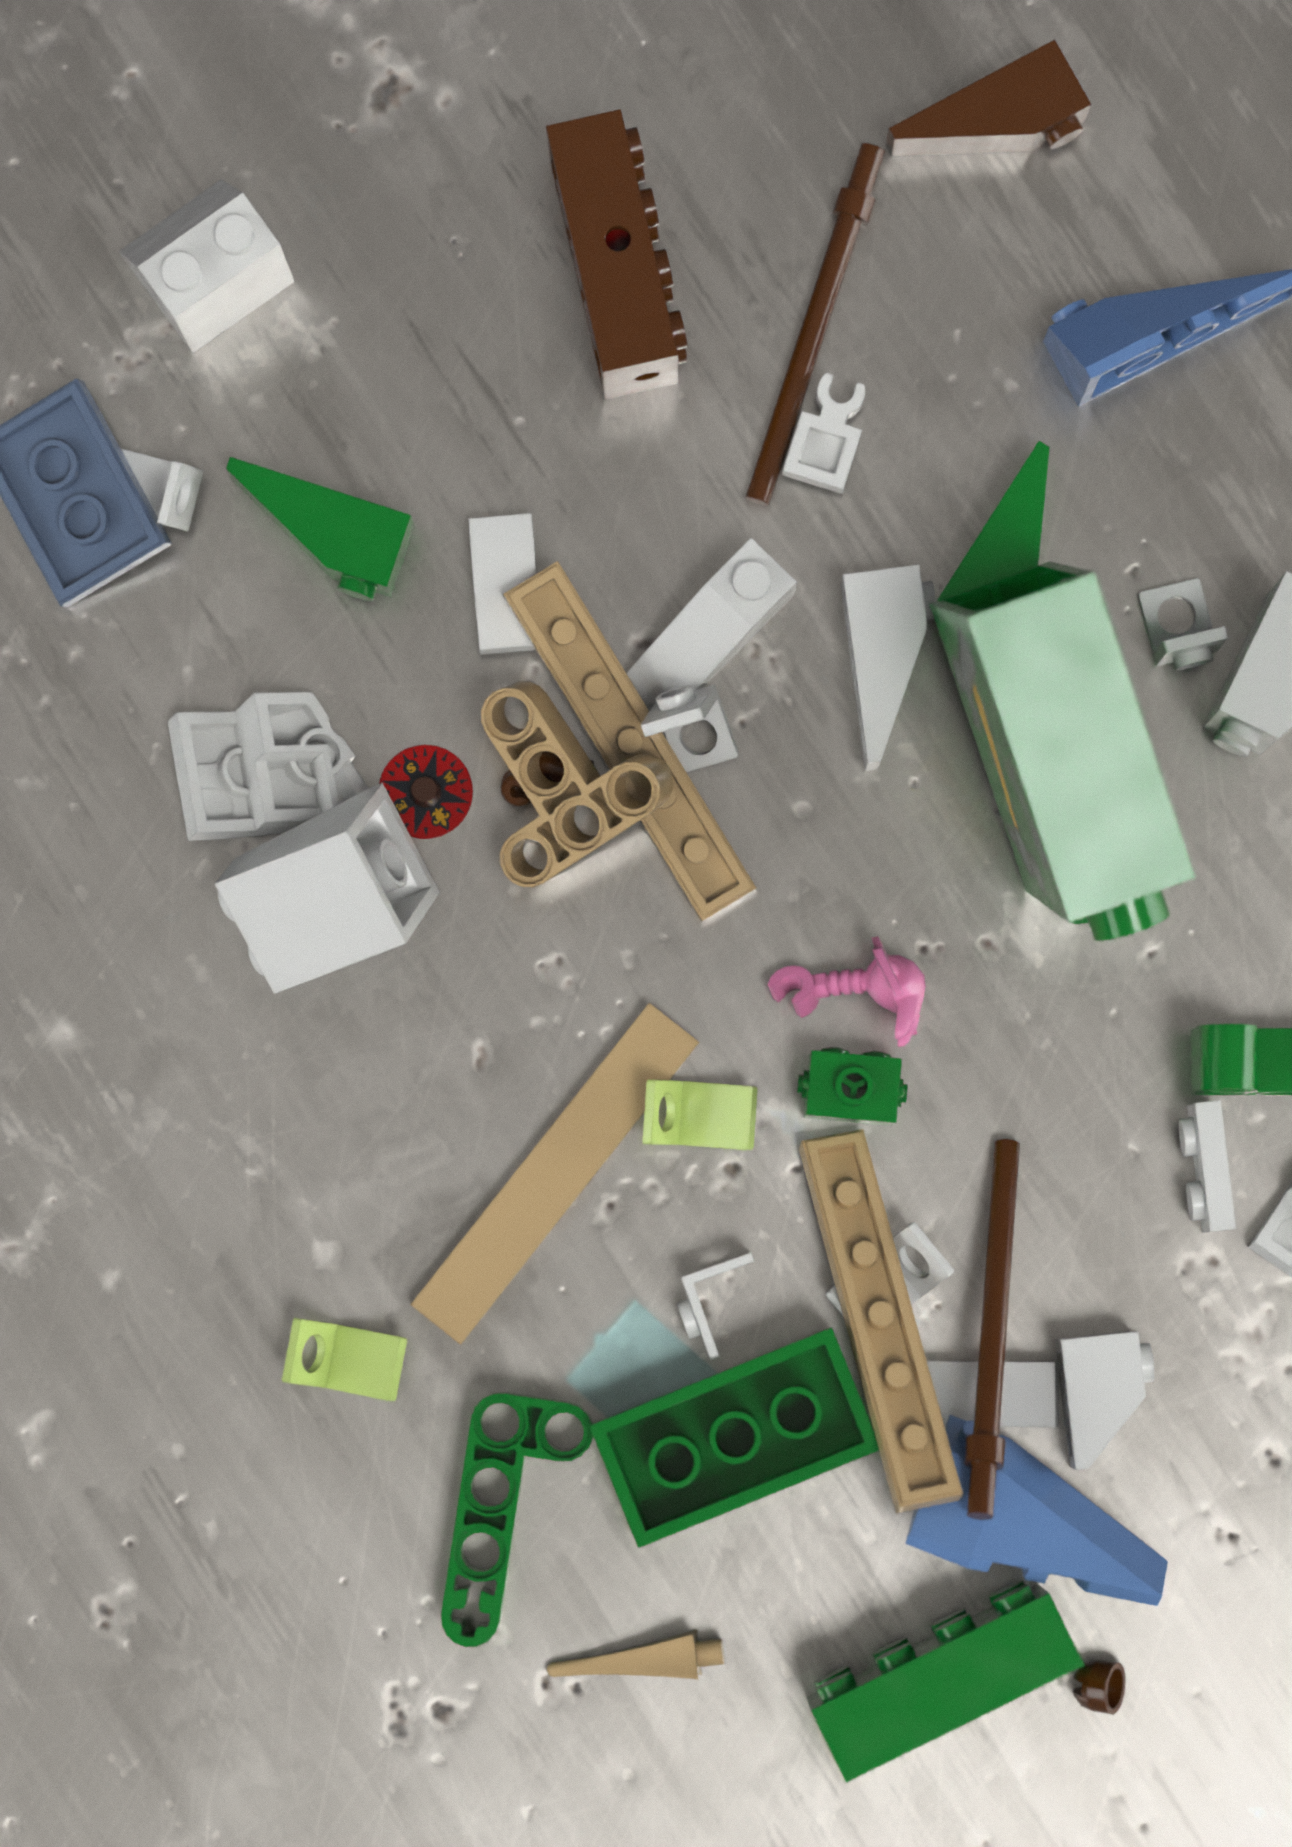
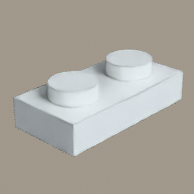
M1221 1100L1193 1103L1187 1106L1188 1118L1179 1119V1137L1182 1154L1184 1157L1193 1156L1196 1182H1187L1186 1185L1191 1221L1201 1220L1202 1233L1236 1229Z

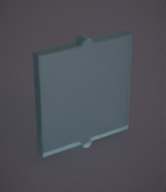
M635 1301L606 1335L599 1334L595 1337L596 1347L566 1381L606 1417H610L714 1375L717 1372Z

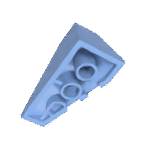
M1292 269L1108 297L1090 306L1087 305L1085 299H1081L1067 305L1051 317L1054 324L1048 327L1043 342L1079 407L1291 299Z
M949 1415L945 1424V1430L963 1495L959 1501L914 1510L905 1544L968 1569L988 1572L992 1562L1023 1568L1024 1580L1045 1584L1048 1575L1054 1574L1073 1578L1077 1585L1085 1592L1158 1606L1163 1595L1168 1561L1008 1437L999 1434L1000 1437L1005 1439L1004 1467L997 1470L993 1518L979 1520L968 1517L970 1468L964 1464L966 1437L973 1434L974 1421H965Z

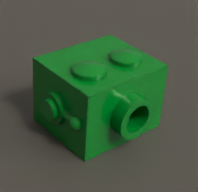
M839 1047L822 1048L821 1051L812 1050L810 1052L808 1070H804L803 1074H799L797 1093L802 1094L801 1099H805L804 1118L893 1126L897 1123L898 1107L901 1108V1103H906L908 1084H903V1079H900L902 1058H891L890 1054L882 1051L863 1052L862 1055L849 1054L850 1051ZM855 1074L863 1079L854 1083L846 1076ZM842 1083L850 1088L849 1097L843 1093ZM866 1085L865 1094L861 1098L856 1099L857 1089Z

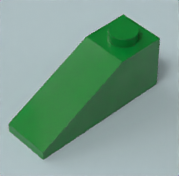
M1038 441L937 601L1038 566L1049 446Z
M233 457L229 458L226 470L232 481L332 579L339 581L337 587L339 591L366 601H373L376 593L392 597L415 529L411 515Z

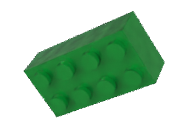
M832 1327L589 1426L638 1548L879 1451L873 1427Z
M1023 1580L1017 1581L988 1596L992 1607L973 1616L970 1613L967 1614L965 1608L955 1611L932 1623L930 1627L934 1635L921 1642L911 1645L907 1637L901 1638L872 1653L876 1664L856 1674H852L849 1666H845L816 1680L814 1685L817 1693L807 1697V1701L845 1782L856 1779L1085 1666L1050 1593L1039 1584L1030 1587L1029 1584L1025 1585Z

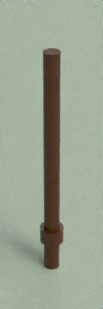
M869 143L861 144L848 186L839 190L832 212L837 217L745 496V499L763 506H769L860 227L861 225H868L876 201L871 196L885 154V150L879 146Z
M1000 1139L995 1141L974 1425L973 1434L966 1437L964 1464L970 1468L967 1516L979 1520L993 1518L997 1470L1004 1467L1005 1439L999 1436L1020 1154V1143L1010 1139Z

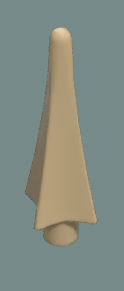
M696 1629L614 1652L552 1662L547 1666V1673L552 1677L635 1675L698 1679V1675H702L701 1667L725 1665L724 1644L722 1638L698 1641Z

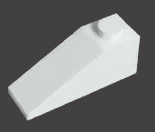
M752 538L699 590L626 673L649 711L656 702L655 698L668 690L684 685H691L693 691L703 688L795 595L797 581Z
M919 565L843 574L841 592L865 771L878 770L928 628L927 620L934 619L929 605L936 602L933 582H921Z

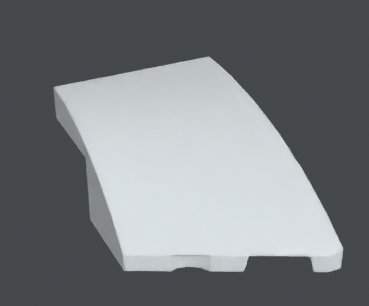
M312 692L253 693L236 711L176 712L167 721L188 841L284 833L369 789L352 764L355 757L354 753L344 738L336 734L331 728L329 716Z

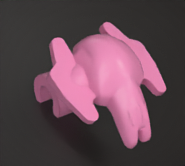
M879 936L871 937L874 945L872 951L875 959L869 964L866 971L862 968H857L853 971L851 969H844L841 972L835 970L830 971L829 974L823 972L811 975L803 967L787 966L776 971L770 977L768 987L773 999L777 1002L781 1001L791 990L801 989L791 1000L796 1014L801 1018L811 1014L817 1007L819 999L830 997V994L840 996L842 993L844 995H850L853 992L855 994H863L864 991H867L878 1005L897 1014L895 1039H898V1047H902L910 1042L912 1036L917 1035L916 1029L919 1023L926 987L925 975L915 962L900 955H887Z

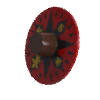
M418 745L407 748L394 756L381 774L379 784L383 783L404 825L413 838L434 839L444 836L456 829L470 810L473 799V785L470 774L463 762L452 752L434 745Z

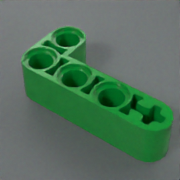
M1209 1024L1193 1028L1191 1030V1094L1292 1095V1028H1257V1025Z
M499 1392L483 1398L474 1408L469 1427L441 1611L442 1627L446 1636L455 1644L464 1647H478L488 1642L496 1633L503 1614L526 1457L559 1462L572 1461L581 1457L590 1447L593 1440V1434L589 1427L593 1424V1420L581 1405L563 1400ZM495 1403L510 1405L517 1412L519 1428L517 1433L510 1439L498 1440L492 1438L484 1428L483 1417L485 1412ZM559 1413L575 1415L583 1426L584 1435L582 1441L572 1449L562 1450L555 1447L547 1436L549 1420ZM485 1468H495L502 1471L509 1481L510 1490L508 1496L498 1504L482 1502L474 1491L476 1474ZM475 1533L491 1535L497 1541L500 1550V1556L495 1565L489 1568L472 1566L464 1555L466 1539ZM458 1575L474 1582L496 1581L495 1591L485 1586L481 1590L479 1611L489 1614L490 1621L480 1622L475 1632L464 1630V1619L455 1617L454 1614L455 1609H463L469 1600L471 1584L458 1586Z

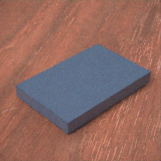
M76 378L0 425V496L61 607L68 608L172 545L162 524L157 523L158 517L83 380Z

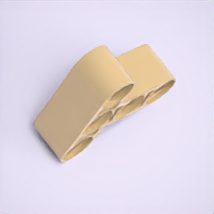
M518 681L492 692L484 701L481 709L483 728L540 815L512 834L503 843L500 851V865L504 875L512 883L521 887H535L543 884L660 808L669 799L673 790V776L669 767L660 758L653 755L639 754L600 776L548 694L539 685L529 681ZM509 697L521 700L527 707L529 721L524 729L512 726L505 716V704ZM543 751L552 752L561 759L564 766V775L561 782L550 781L542 774L539 767V759ZM629 771L640 772L649 779L652 794L648 802L635 800L628 793L626 777ZM578 805L587 806L597 814L599 830L596 836L584 834L577 828L574 821V812ZM526 839L535 840L545 848L547 853L545 869L534 868L525 860L523 845Z

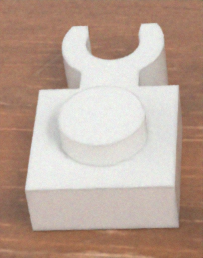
M825 373L819 381L816 394L817 404L821 410L820 416L804 411L801 412L782 476L843 494L862 433V429L845 424L847 419L855 416L862 408L865 397V385L857 383L853 397L848 402L838 403L829 394L833 375Z

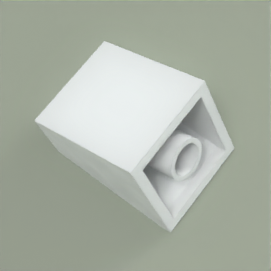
M219 180L119 251L192 354L294 282L279 241L244 193L223 180Z
M1288 571L1283 574L1268 592L1203 728L1215 733L1212 741L1216 745L1238 756L1247 757L1250 751L1261 755L1292 729V573Z
M383 783L357 794L238 856L215 882V886L218 889L219 903L223 912L230 920L235 921L248 945V954L254 969L260 975L265 976L274 994L406 944L440 893Z

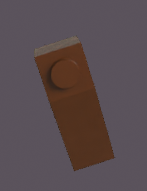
M1054 39L888 129L886 148L891 157L1031 152L1048 143L1051 149H1056L1072 141L1083 132L1084 129L1081 124L1086 122L1092 104Z

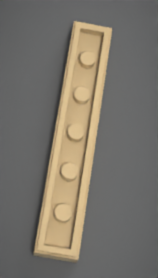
M558 561L504 593L505 600L608 769L611 770L639 754H650L658 757L669 767L673 776V790L669 799L660 808L641 819L640 822L699 919L704 921L756 889V886L663 733L644 736L640 724L649 713V710ZM628 772L626 777L628 793L635 800L648 802L652 794L649 779L640 772Z
M649 1003L410 1305L462 1345L642 1117L645 1110L646 1081L648 1079L671 1080L699 1045V1041Z
M864 1130L803 1140L799 1146V1152L895 1512L897 1514L959 1501L963 1492Z

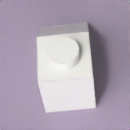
M1138 1331L1055 1339L1069 1466L1074 1470L1089 1469L1146 1397L1144 1382H1154L1155 1372L1150 1343L1140 1344Z

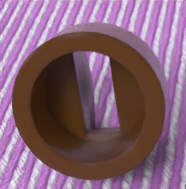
M1106 1660L1087 1661L1084 1663L1085 1666L1079 1668L1074 1674L1073 1679L1081 1682L1082 1687L1074 1688L1073 1696L1082 1707L1088 1710L1110 1715L1115 1714L1122 1704L1125 1693L1126 1677L1123 1665Z

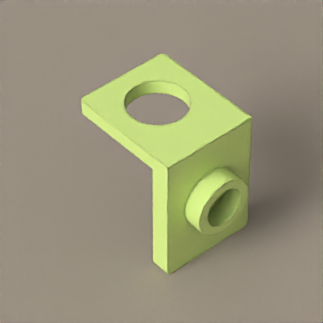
M648 1079L646 1081L642 1142L649 1145H687L753 1150L758 1088L747 1085ZM664 1096L667 1112L665 1123L661 1128L659 1124V1107Z
M294 1318L282 1382L322 1387L386 1401H396L407 1338L339 1324ZM314 1335L317 1341L316 1358L312 1366L305 1370L302 1363L303 1349L307 1340Z

